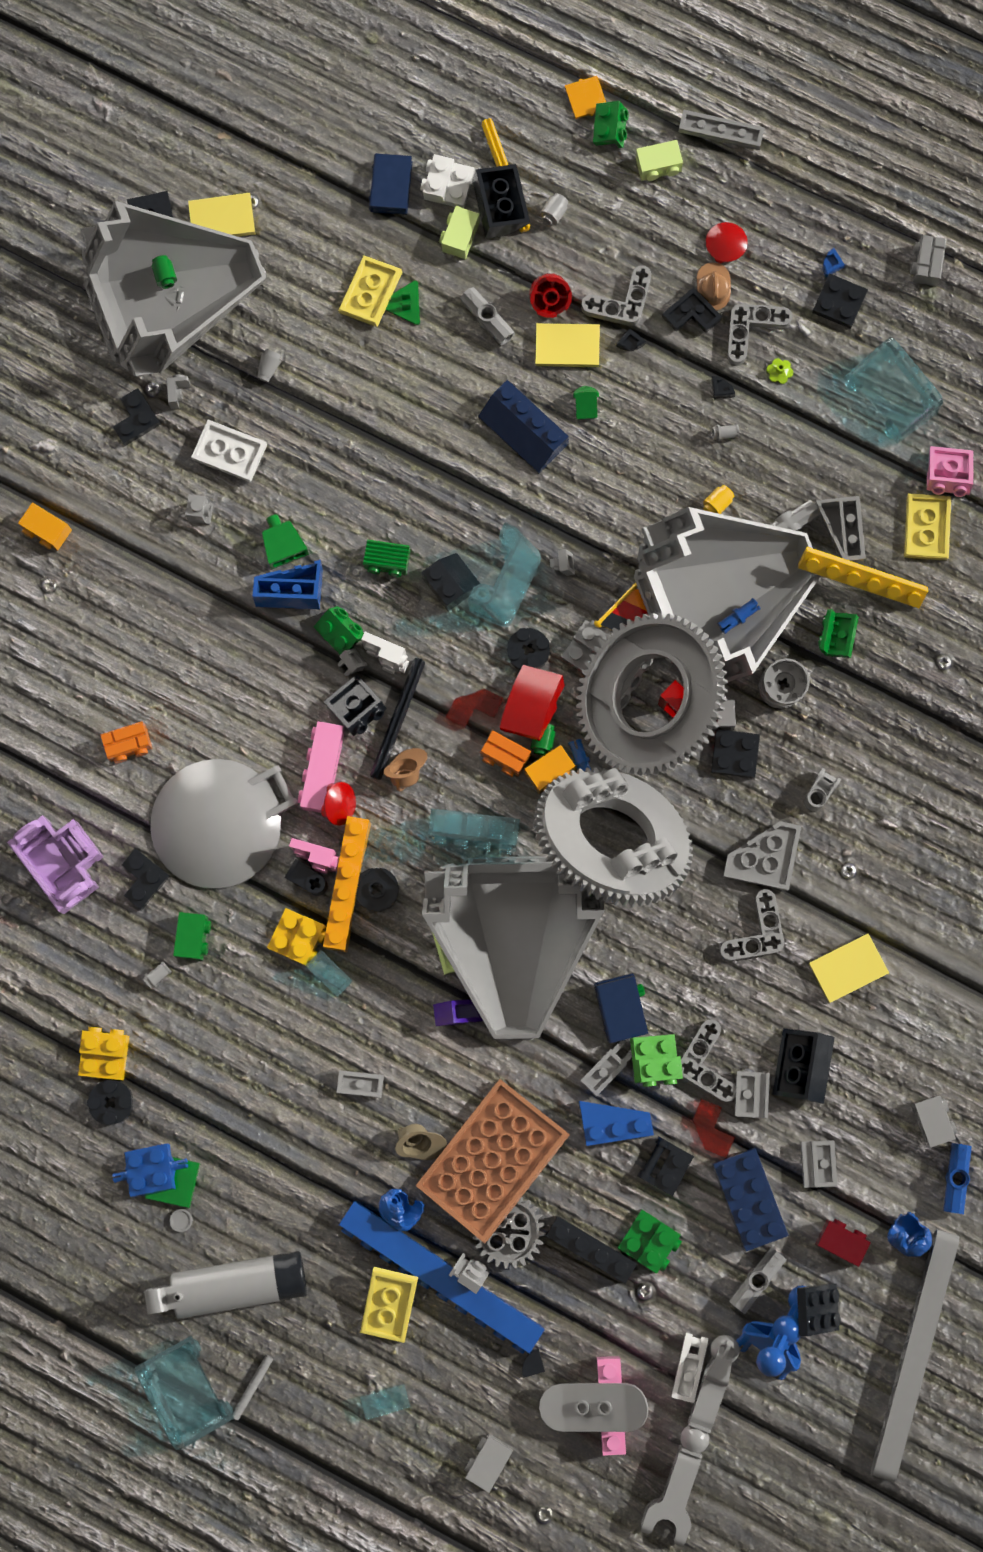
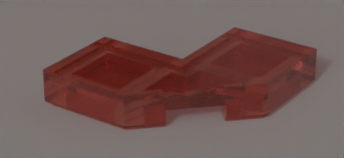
M486 689L455 698L446 719L466 728L474 710L495 718L504 698Z
M700 1099L692 1120L703 1147L709 1152L727 1158L735 1137L714 1129L722 1107Z

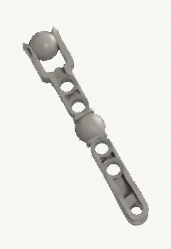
M729 1335L718 1336L711 1344V1357L703 1371L695 1402L687 1421L688 1426L681 1433V1444L673 1461L664 1491L659 1498L653 1499L646 1505L640 1525L641 1532L650 1534L658 1521L662 1519L670 1520L675 1525L674 1543L680 1547L684 1546L691 1529L689 1514L685 1509L700 1466L703 1456L702 1452L709 1445L710 1438L708 1433L711 1432L724 1392L729 1383L732 1363L736 1361L740 1352L738 1342Z

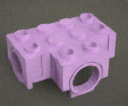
M42 815L37 820L23 826L15 833L13 839L7 842L58 912L65 914L99 888L96 882L90 878L91 876L87 869L104 856L80 824L74 819L57 831L52 827L51 822Z

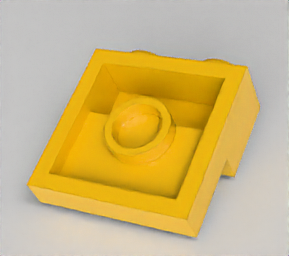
M285 908L267 948L308 967L309 963L313 964L317 957L318 951H316L319 943L324 941L326 926Z
M88 1027V1031L82 1030L78 1076L124 1080L130 1036L123 1035L124 1030L110 1029V1033H102V1028Z

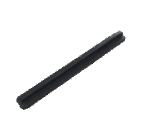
M420 658L413 660L371 770L370 776L376 780L382 779L384 769L424 669L425 661Z

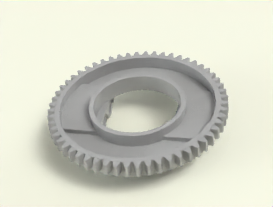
M651 613L648 616L643 614L642 618L635 616L634 621L628 619L627 625L620 623V630L613 628V635L606 634V642L600 640L601 648L594 647L596 655H589L592 662H585L588 670L581 671L585 678L579 679L583 686L577 687V690L581 691L582 694L576 696V699L581 700V703L577 704L576 708L582 710L577 713V716L583 718L578 723L584 726L581 730L582 733L587 734L584 739L590 742L588 746L594 749L593 752L599 755V759L604 760L606 764L622 772L642 776L643 774L650 776V774L658 775L659 772L665 774L667 769L674 771L675 766L682 767L683 761L690 762V755L697 756L696 749L703 750V742L709 743L707 736H714L711 730L712 727H719L715 722L716 719H722L719 711L725 710L721 703L727 701L724 698V693L728 692L725 689V684L728 683V680L724 679V675L727 672L722 670L725 663L719 661L722 655L717 653L718 647L713 645L714 641L708 638L709 635L703 632V629L677 615L673 616L668 613L667 615L663 613L656 615ZM653 658L670 659L679 668L683 677L684 695L681 706L674 718L664 727L652 732H637L628 725L621 709L625 708L629 703L631 692L640 685L642 674L650 668Z
M597 767L593 771L589 768L583 771L580 768L577 773L571 770L570 774L564 773L563 777L558 776L557 780H553L551 784H548L537 802L533 824L536 825L534 831L538 832L535 838L540 840L538 846L544 847L541 851L542 854H548L546 861H553L552 868H559L558 875L565 874L564 880L571 879V886L579 885L580 892L586 889L587 896H591L594 893L596 900H599L602 896L605 903L612 899L614 905L620 901L624 907L627 902L631 907H634L636 903L641 907L644 902L650 905L652 901L656 904L659 899L663 901L666 896L670 897L673 892L675 893L690 871L691 859L693 857V854H691L693 847L690 846L692 840L688 839L690 833L686 831L687 826L684 825V820L679 816V812L675 810L667 798L653 787L629 774L619 772L617 768L610 770L603 768L601 772H599ZM597 807L611 808L623 812L640 825L649 843L639 846L635 851L627 849L617 857L609 858L593 848L584 837L580 827V814L588 809Z

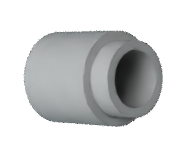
M558 193L550 196L539 213L541 221L548 226L557 225L567 210L568 200Z

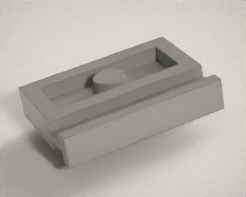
M736 1071L735 1117L768 1119L770 1073Z
M834 1140L801 1142L803 1188L837 1186Z
M463 1253L449 1276L455 1275L459 1278V1283L477 1294L490 1271L480 1261L467 1260L465 1258L466 1254Z

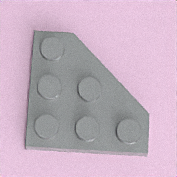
M779 821L771 828L727 855L723 877L788 891L801 826Z

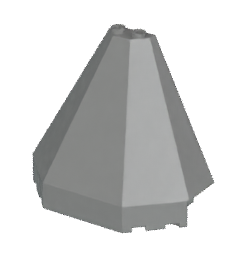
M115 200L104 222H97V225L93 227L80 228L86 247L82 248L83 265L87 267L88 276L84 277V286L111 359L115 362H120L121 366L127 371L132 370L134 376L164 371L266 279V271L260 263L258 250L254 247L251 240ZM166 255L172 261L177 277V282L174 283L175 285L172 288L163 289L157 286L151 268L152 260L157 256ZM177 287L178 291L184 292L183 302L172 306L165 297L176 301L178 295L177 293H166Z
M687 507L663 518L662 521L642 528L644 540L640 544L638 551L639 569L635 570L634 579L649 616L651 613L659 615V613L677 615L696 624L699 628L703 629V632L709 635L708 638L714 641L713 645L718 647L717 653L722 655L719 661L725 663L722 670L727 672L724 675V679L728 680V682L752 675L820 578V575L798 568V563L806 547L812 548L807 533ZM754 598L758 603L757 606L759 605L761 609L745 619V623L738 624L724 634L720 629L721 626L719 627L717 623L733 613V609L740 608Z
M547 856L466 858L462 860L461 865L451 863L439 867V871L424 873L425 898L423 900L422 915L492 1037L500 1041H509L511 1039L530 1041L540 1037L604 912L602 896L599 900H596L594 893L591 896H587L586 889L580 892L579 885L572 887V880L565 881V874L558 875L559 868H552L553 861H546Z

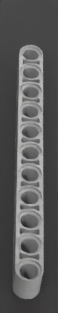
M936 1229L933 1234L932 1245L928 1252L872 1462L871 1476L893 1483L896 1481L954 1264L959 1244L958 1235Z

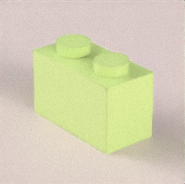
M677 140L636 149V162L641 181H653L661 176H675L682 172L683 160Z
M458 206L455 207L453 213H449L447 230L442 231L439 243L442 245V252L463 259L467 258L480 224L479 213Z

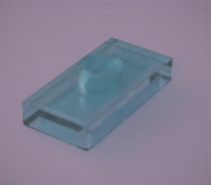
M322 950L306 965L337 997L352 983V980Z
M405 1384L360 1397L366 1420L411 1407Z

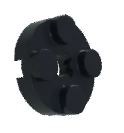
M520 628L510 637L507 644V654L511 664L518 670H521L523 665L540 669L549 659V640L539 630ZM531 645L532 649L535 650L534 653L525 655V650L522 648Z
M370 868L360 874L356 898L362 907L369 911L381 912L394 905L398 898L399 887L395 876L390 871L384 868ZM373 885L383 886L380 895L372 894L373 889L371 887Z
M106 1080L100 1082L92 1089L87 1100V1106L92 1117L99 1123L106 1125L119 1124L125 1121L133 1110V1094L124 1083ZM115 1097L114 1103L116 1106L114 1108L111 1106L107 1108L106 1099Z

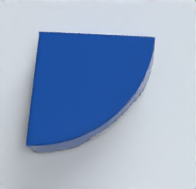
M835 248L831 249L824 259L823 272L825 277H828L829 273L833 274L845 266Z

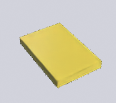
M250 193L188 201L190 221L193 224L238 237L256 234Z
M363 256L340 305L339 313L378 327L402 275V269Z
M536 323V366L599 367L600 324Z
M908 493L904 558L946 561L949 559L951 496Z
M869 934L808 963L829 1003L889 973Z
M374 1267L360 1333L404 1343L418 1277Z

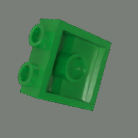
M641 1209L619 1244L618 1249L657 1274L659 1270L663 1272L668 1266L670 1260L667 1257L671 1250L676 1252L682 1243L679 1239L681 1234Z

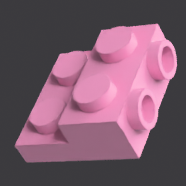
M930 446L927 490L932 491L936 495H941L944 492L954 493L956 497L970 495L973 486V451Z
M291 839L289 847L296 854V857L308 860L312 868L315 869L314 871L322 874H327L328 871L337 872L339 859L335 850L298 839Z

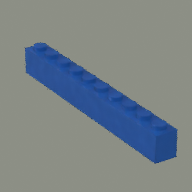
M357 1201L353 1202L339 1225L343 1227L341 1231L350 1238H353L355 1235L362 1240L360 1244L370 1251L374 1248L381 1253L379 1257L389 1264L392 1261L398 1264V1270L403 1274H412L418 1277V1284L426 1289H429V1287L437 1291L436 1296L445 1302L448 1300L456 1304L455 1308L464 1315L469 1312L475 1316L474 1321L484 1328L488 1325L494 1329L493 1334L504 1341L507 1338L512 1341V1347L520 1353L524 1354L527 1351L530 1354L544 1332V1327L483 1286L475 1294L459 1283L458 1277L455 1275L450 1277L449 1274L453 1269L452 1265L403 1232L387 1224L382 1218Z

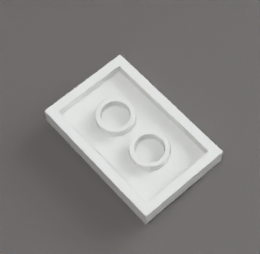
M207 420L191 458L196 462L251 482L267 447V442Z

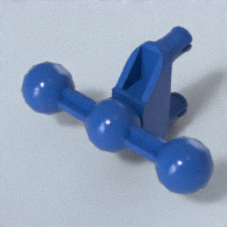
M796 1286L790 1291L788 1295L790 1310L786 1316L779 1317L774 1324L758 1321L747 1323L743 1327V1334L736 1340L739 1348L743 1345L740 1349L741 1352H746L752 1344L761 1350L757 1355L756 1364L760 1372L765 1376L776 1377L780 1375L778 1379L784 1380L790 1372L797 1371L800 1368L801 1358L796 1345L801 1337L799 1336L797 1288L807 1286Z

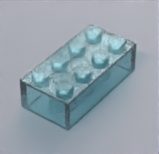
M431 808L428 836L430 841H433V844L437 846H446L447 843L455 844L456 848L461 849L475 846L479 851L490 852L491 848L498 849L499 853L512 854V851L517 852L520 819Z

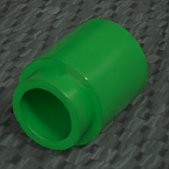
M166 255L155 257L152 260L151 268L157 286L163 289L172 288L175 285L174 283L177 282L172 261Z
M548 724L540 741L532 739L530 748L534 750V754L545 756L552 751L556 733L554 725Z

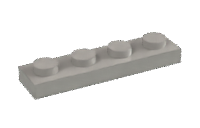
M683 110L678 132L760 150L765 127Z

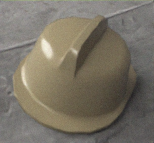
M410 1124L398 1129L399 1137L395 1150L402 1157L432 1160L439 1157L446 1148L447 1142L442 1135L428 1132L421 1124Z

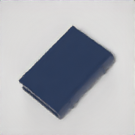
M374 154L369 196L370 212L408 215L413 164L412 156Z
M633 973L594 983L595 997L598 1001L604 1026L603 1030L608 1043L648 1034Z

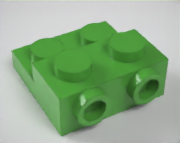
M675 1034L630 1038L635 1083H643V1087L657 1086L656 1081H664V1085L677 1084V1079H683L681 1056H677Z

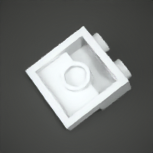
M434 154L433 160L429 159L427 162L426 172H429L427 179L423 178L420 190L423 191L424 200L464 208L475 168L454 163L452 158Z
M364 632L361 640L364 649L367 650L366 653L379 658L380 665L383 666L382 669L391 674L395 672L405 673L409 664L405 648Z

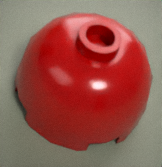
M546 273L533 281L530 287L529 299L538 315L546 318H555L558 314L569 308L572 302V292L569 284L561 276L554 273Z

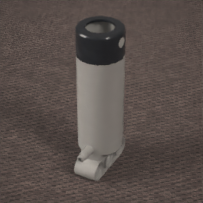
M296 1251L172 1273L170 1285L149 1288L144 1291L147 1314L174 1309L177 1319H185L285 1301L297 1297H306L307 1287L301 1252Z

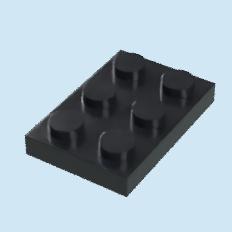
M837 1283L797 1288L799 1336H812L839 1330L841 1317L838 1313L840 1296L837 1290Z

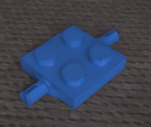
M170 1144L156 1145L124 1152L125 1171L113 1173L112 1177H114V1183L127 1181L129 1194L132 1198L176 1189L174 1180L175 1170L188 1168V1164H185L188 1161L186 1158L174 1161L171 1156Z

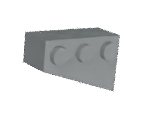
M860 496L816 500V506L821 514L820 517L838 556L861 565H866Z

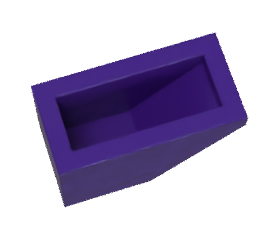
M454 1000L433 1004L436 1027L483 1022L472 1000Z

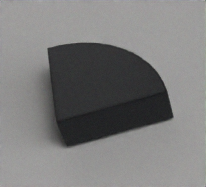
M629 329L616 343V347L625 351H634L643 347L646 341Z
M711 377L714 399L735 397L732 385L721 377Z
M539 1348L533 1350L526 1357L522 1367L523 1378L545 1372Z

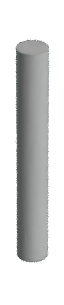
M265 1355L233 1410L231 1417L235 1420H239L271 1365L273 1358L269 1355Z

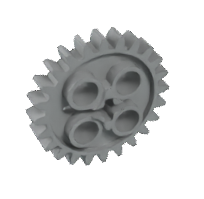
M521 1197L506 1216L503 1224L498 1227V1229H508L509 1225H511V1228L514 1230L529 1231V1235L510 1234V1238H508V1235L505 1233H493L486 1243H483L476 1236L473 1237L474 1240L480 1241L475 1246L476 1249H484L480 1254L481 1257L489 1255L488 1263L495 1259L496 1267H499L504 1262L505 1269L509 1268L510 1263H512L514 1269H517L519 1261L523 1266H526V1258L533 1261L532 1253L540 1254L537 1245H544V1242L539 1240V1238L546 1236V1233L541 1232L540 1228L545 1227L546 1224L539 1223L538 1220L543 1215L534 1214L538 1207L535 1206L530 1209V1200L523 1204V1197ZM523 1214L527 1217V1223L523 1227H518L516 1225V1218ZM495 1236H500L503 1240L502 1246L498 1249L493 1248L491 1244ZM521 1237L525 1240V1247L522 1250H516L514 1241Z

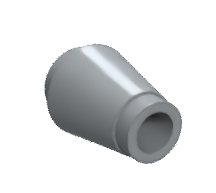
M268 349L261 353L257 379L269 383V380L281 363L280 354Z

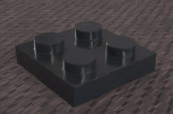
M829 273L812 313L851 329L868 289Z
M716 729L711 773L755 779L760 734Z

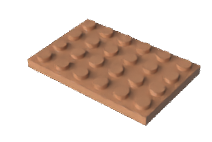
M499 1079L416 1184V1187L483 1243H486L570 1134Z

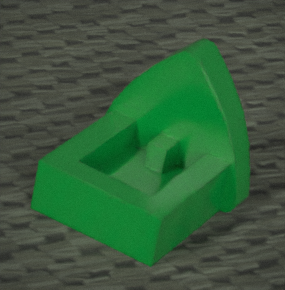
M582 386L574 391L576 419L598 418L597 397H599V391L595 388Z

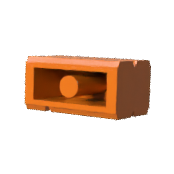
M143 721L100 734L106 756L110 762L114 761L115 764L127 761V757L132 755L136 757L148 754V750L153 749Z
M492 731L480 752V756L483 757L482 761L492 767L494 764L502 768L501 772L510 777H513V775L519 777L531 756V751Z

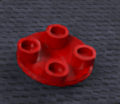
M719 223L713 226L706 236L707 251L718 263L735 261L746 252L747 236L744 230L734 223Z
M345 782L330 783L327 786L321 814L323 817H327L329 822L334 825L346 824L347 816L352 817L355 812V793L352 787Z

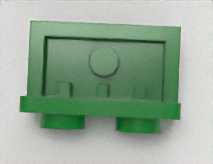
M620 101L596 103L593 143L596 146L616 144L618 148H624V140L627 138L626 121H628L629 114L627 108Z
M338 606L329 608L314 625L318 633L339 655L346 650L353 649L361 641L364 634L362 627L354 623L348 617V613Z
M827 609V613L822 621L823 634L819 637L818 641L820 651L825 656L851 658L859 618L857 614L836 613L833 609Z

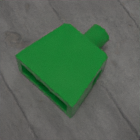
M277 514L266 519L269 529L264 530L262 535L268 563L272 570L309 555L306 545L290 521L281 523Z

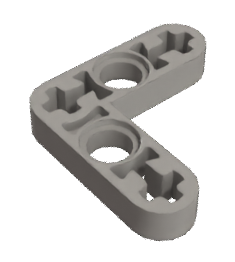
M638 266L634 269L625 302L596 295H587L582 300V312L589 317L628 326L637 325L642 317L651 281L650 269L646 266ZM641 273H645L642 286L638 285L639 276ZM639 291L643 297L640 300H634L631 294ZM590 302H594L592 309H588ZM600 303L603 304L602 312H599ZM608 306H614L617 308V313L609 315L605 309ZM632 306H635V316L633 319H630L628 314L631 313Z
M735 305L730 315L728 361L736 366L745 362L748 350L749 326L785 329L791 324L792 312L788 308L777 306ZM738 311H742L743 314L741 324H737ZM758 312H764L767 315V319L759 321L755 315ZM771 313H774L773 322L770 321ZM780 314H784L786 318L784 322H781ZM741 330L744 332L745 337L736 339L733 336V332ZM736 345H740L739 359H736L735 355H733L736 350Z
M763 889L755 897L761 935L725 941L720 947V955L724 960L734 961L775 954L783 948L784 938L776 897L772 891ZM763 894L771 897V901L768 902V908L773 907L774 911L761 913V910H765L764 902L759 901ZM771 915L775 918L776 923L774 927L768 928L764 925L763 919L765 916ZM771 937H774L775 941L779 940L780 944L776 946V949H773L772 946H765L766 951L762 952L760 939H764L763 943L770 942ZM748 941H755L757 943L758 950L755 953H749L746 950V943ZM738 942H742L741 949L744 955H740V951L734 952L732 957H729L728 953H724L727 945H731V948H738Z
M710 1019L700 1026L681 1058V1064L691 1062L692 1069L698 1071V1067L703 1070L698 1074L696 1081L692 1079L695 1074L691 1072L683 1073V1078L719 1100L730 1102L736 1097V1086L702 1065L721 1032L720 1024ZM714 1024V1030L717 1032L716 1034L712 1033L709 1035L707 1040L712 1041L709 1045L708 1042L698 1038V1036L701 1034L704 1037L707 1033L705 1026ZM700 1042L705 1045L706 1050L703 1055H696L694 1053L693 1046L695 1043ZM708 1073L712 1075L713 1084L711 1086H704L701 1083V1076ZM718 1079L722 1081L719 1085L723 1088L731 1087L730 1092L732 1096L724 1098L722 1096L723 1092L718 1088L716 1093L712 1091Z

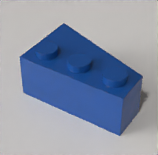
M321 560L314 561L313 564L305 566L297 565L293 569L282 572L278 570L255 576L252 595L255 607L320 610L323 576Z
M579 1101L586 1146L654 1135L650 1112Z

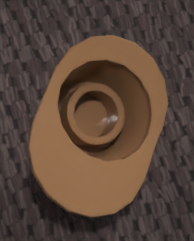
M712 262L705 264L698 271L697 291L715 310H721L729 302L731 282L730 274L726 267Z
M420 748L407 749L401 752L384 769V775L390 778L398 791L402 792L405 788L418 782L419 771L427 760V753Z

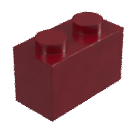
M835 1218L833 1222L826 1220L815 1245L859 1267L871 1243L866 1240L867 1235L856 1229L854 1232L845 1229L847 1224Z

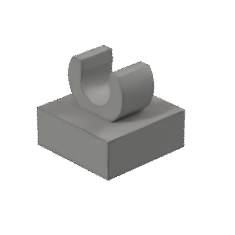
M567 549L558 550V558L550 559V568H554V571L560 570L566 576L575 575L573 554Z
M356 649L346 650L339 656L341 661H339L338 667L346 665L348 668L347 672L344 673L345 676L362 671L368 666Z

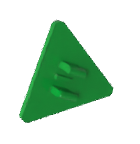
M416 280L393 293L386 307V311L415 325L420 324L418 281Z

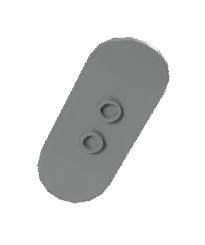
M560 1383L552 1385L544 1392L539 1405L541 1418L546 1425L562 1432H630L642 1427L648 1417V1403L645 1395L638 1387L629 1383Z

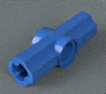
M951 1143L948 1172L945 1176L946 1190L943 1207L945 1212L964 1215L967 1186L970 1182L969 1166L972 1146ZM956 1172L962 1175V1182L959 1185H956L952 1179Z

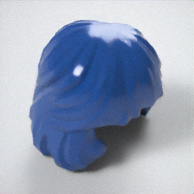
M390 1189L381 1196L379 1212L382 1219L396 1230L408 1231L420 1220L425 1205L422 1201L415 1200L413 1206L409 1205L408 1195L402 1192V1189Z
M914 1213L900 1214L894 1221V1225L888 1230V1242L905 1256L919 1257L925 1254L932 1245L930 1230L920 1224Z

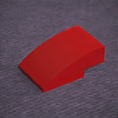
M523 665L507 700L500 730L540 741L557 709L556 702L565 687L563 675Z

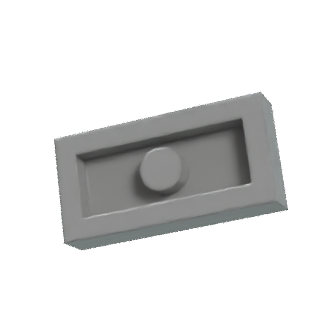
M339 1070L337 1093L382 1098L384 1075Z

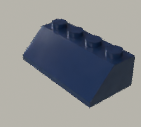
M508 380L492 394L478 415L482 422L538 473L569 444V436Z

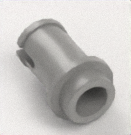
M717 424L716 427H712L713 440L719 442L721 439L739 438L740 434L737 433L740 432L739 425L720 426Z
M162 961L149 974L145 973L143 980L150 988L157 987L156 984L172 971Z

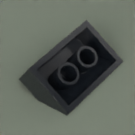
M517 165L476 169L472 183L485 238L507 236L530 224Z
M783 1028L772 1095L824 1104L835 1037L818 1032Z

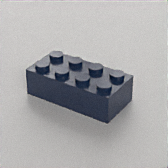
M756 1148L711 1164L744 1251L747 1252L789 1236Z

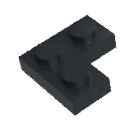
M694 287L662 314V318L676 332L690 319H693L705 333L722 320V316Z
M138 388L120 398L130 416L114 425L113 428L124 446L161 425Z
M135 848L123 862L122 866L138 879L124 896L139 909L143 910L170 876Z

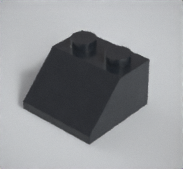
M457 553L437 560L421 572L422 579L448 612L482 588L480 582Z

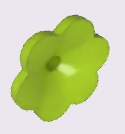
M779 358L774 359L772 364L767 366L769 380L785 384L788 378L793 376L790 362L788 360L782 361Z

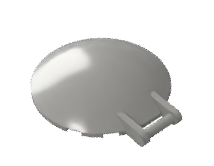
M210 759L191 764L172 776L163 786L155 800L150 821L154 848L166 868L188 884L211 889L233 887L246 882L259 873L267 865V862L277 848L281 835V814L299 805L297 798L292 796L281 775L282 770L280 766L277 765L258 774L253 769L235 761ZM271 778H274L286 801L281 805L268 782Z

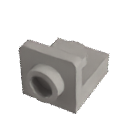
M178 374L167 378L168 403L171 409H180L179 401H183L181 388L191 387L187 376Z

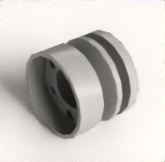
M788 658L777 660L768 666L760 676L758 684L760 696L771 707L778 709L789 708L801 700L807 693L810 683L809 675L805 667L796 660ZM784 681L785 688L783 690L779 689L780 685L777 683Z

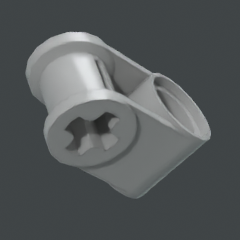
M822 768L804 799L806 808L812 812L820 810L830 795L833 794L841 779L839 777L836 779ZM812 795L818 796L821 803H812L810 797Z

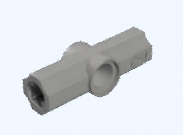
M474 287L467 289L460 297V301L475 316L479 325L486 329L501 346L507 344L515 335V332L496 312V308L489 304ZM484 314L492 315L490 319H484L482 316Z
M809 500L795 510L783 513L770 525L801 531L802 527L820 517L821 514L816 504Z
M770 1247L756 1267L748 1273L747 1278L729 1302L746 1314L762 1291L768 1287L769 1282L787 1259ZM757 1274H761L764 1279L763 1284L759 1287H755L752 1284V1278Z

